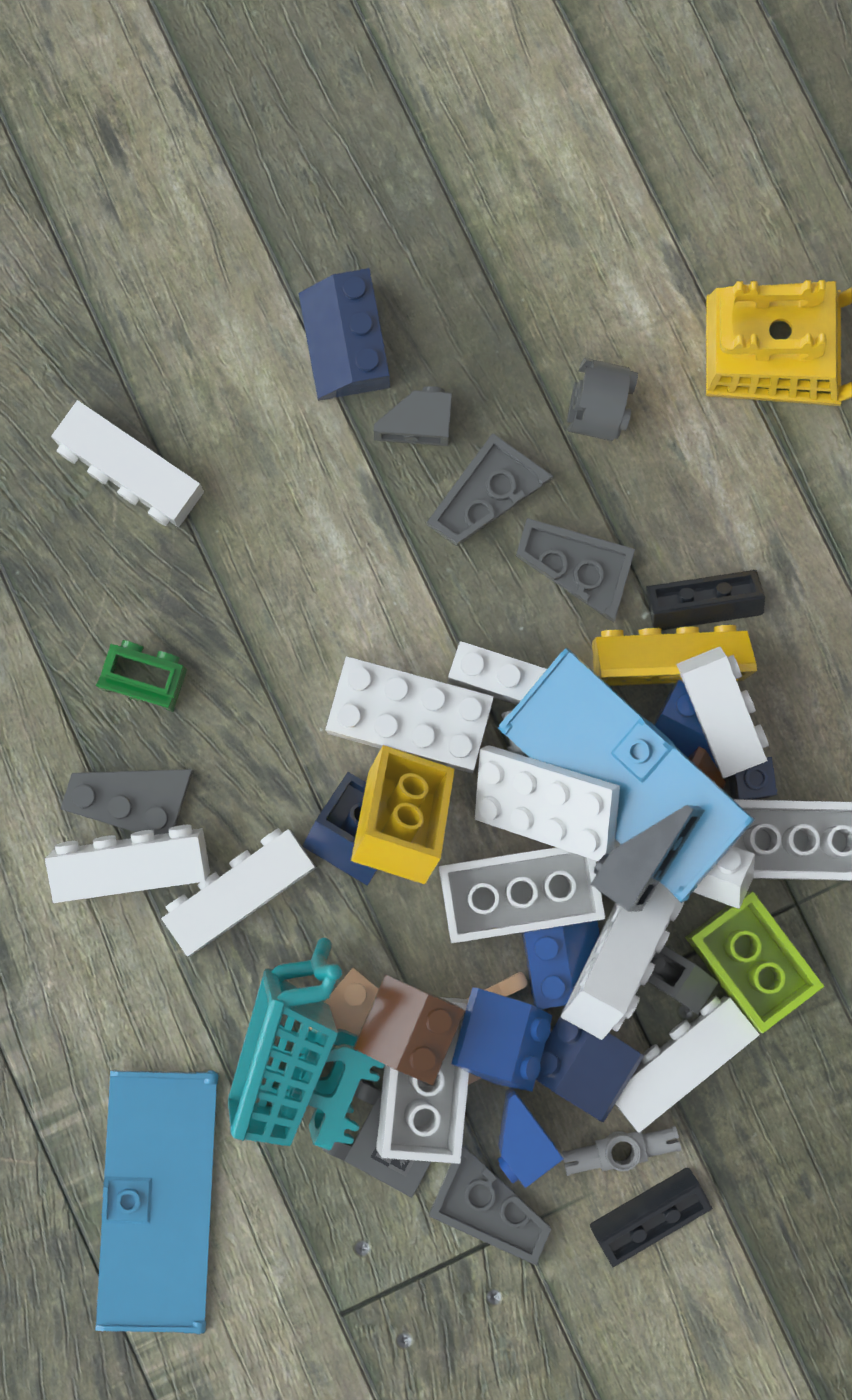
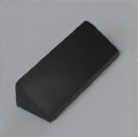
M757 570L646 586L653 628H660L661 631L760 616L764 613L765 595Z
M687 1167L590 1224V1229L611 1266L615 1267L713 1208L700 1183L690 1168Z

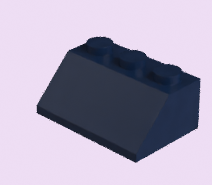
M370 268L333 274L300 292L299 299L318 401L390 388V376Z

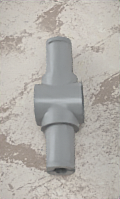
M676 1126L642 1134V1132L638 1133L637 1131L632 1133L615 1131L605 1139L596 1140L595 1145L569 1151L564 1150L562 1151V1157L566 1163L564 1164L566 1174L570 1176L571 1174L601 1168L602 1171L611 1169L629 1171L639 1163L648 1162V1157L675 1151L679 1152L681 1151V1144L677 1140L679 1135ZM620 1141L628 1142L631 1146L629 1157L623 1161H617L611 1156L613 1146Z

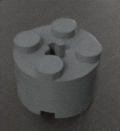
M584 358L578 372L585 373L583 380L574 383L567 422L571 424L567 431L613 441L619 438L621 430L626 431L628 427L631 408H627L626 403L628 394H633L635 391L638 372L630 371L629 367Z

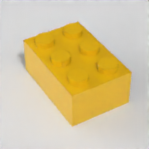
M383 745L368 772L351 861L425 885L441 859L455 769Z

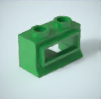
M122 640L121 646L110 644L96 687L102 691L119 693L130 699L152 703L174 712L187 672L183 665L178 664L180 657L158 651L156 657L142 653L144 646ZM119 656L170 671L165 689L114 674Z

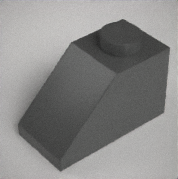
M434 386L424 387L422 391L414 390L374 424V441L448 446L452 393H445L443 388Z
M666 946L662 948L660 953L656 952L651 960L655 967L647 982L698 1014L715 989L718 981L696 964Z

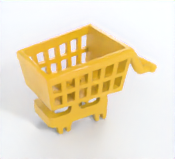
M805 280L804 283L761 286L758 285L757 281H751L748 285H744L743 281H737L734 286L716 288L711 294L706 296V396L840 406L841 401L852 398V381L841 386V307L852 304V287L841 292V290H837L836 281L826 282L825 280H819L818 282H811V280ZM777 321L786 322L791 327V335L787 339H774L769 332L770 326ZM817 380H830V382L817 381ZM797 390H810V392H803ZM817 391H828L831 392V394L817 393Z

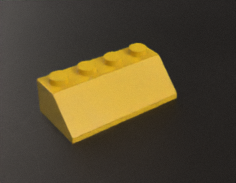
M736 625L715 626L714 632L699 633V627L676 628V634H661L660 628H646L638 630L639 635L624 636L623 630L601 631V637H595L592 642L594 673L609 686L672 684L678 680L683 682L676 664L719 646L727 657L734 655L742 677L736 679V681H744L757 671V664L748 631H737Z

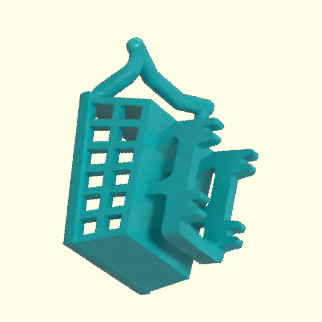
M328 938L318 940L311 960L278 965L274 969L268 968L264 970L228 1096L231 1135L235 1139L291 1146L306 1108L309 1105L315 1108L309 1124L313 1145L330 1151L335 1142L346 1144L354 1142L353 1136L344 1133L346 1129L358 1131L359 1124L346 1117V1113L354 1112V1108L350 1103L360 1080L378 1081L380 1079L379 1074L371 1071L370 1068L372 1066L384 1068L385 1064L355 1050L354 1045L358 1035L344 1029H337L329 1005L323 1002V1000L329 999L336 980L342 976L340 966L327 964L332 948V943ZM315 975L316 979L323 982L317 986L298 988L287 982L286 979ZM282 1014L287 1015L284 1026L280 1024ZM295 1020L301 1022L298 1032L292 1030ZM276 1035L280 1037L278 1045L274 1044ZM287 1041L294 1043L292 1051L285 1049ZM269 1057L273 1058L271 1065L268 1064ZM281 1061L287 1063L285 1069L279 1068ZM334 1061L327 1077H320L325 1063ZM263 1077L267 1078L265 1084L262 1083ZM274 1081L280 1083L278 1088L273 1087ZM267 1101L273 1102L272 1107L266 1105Z

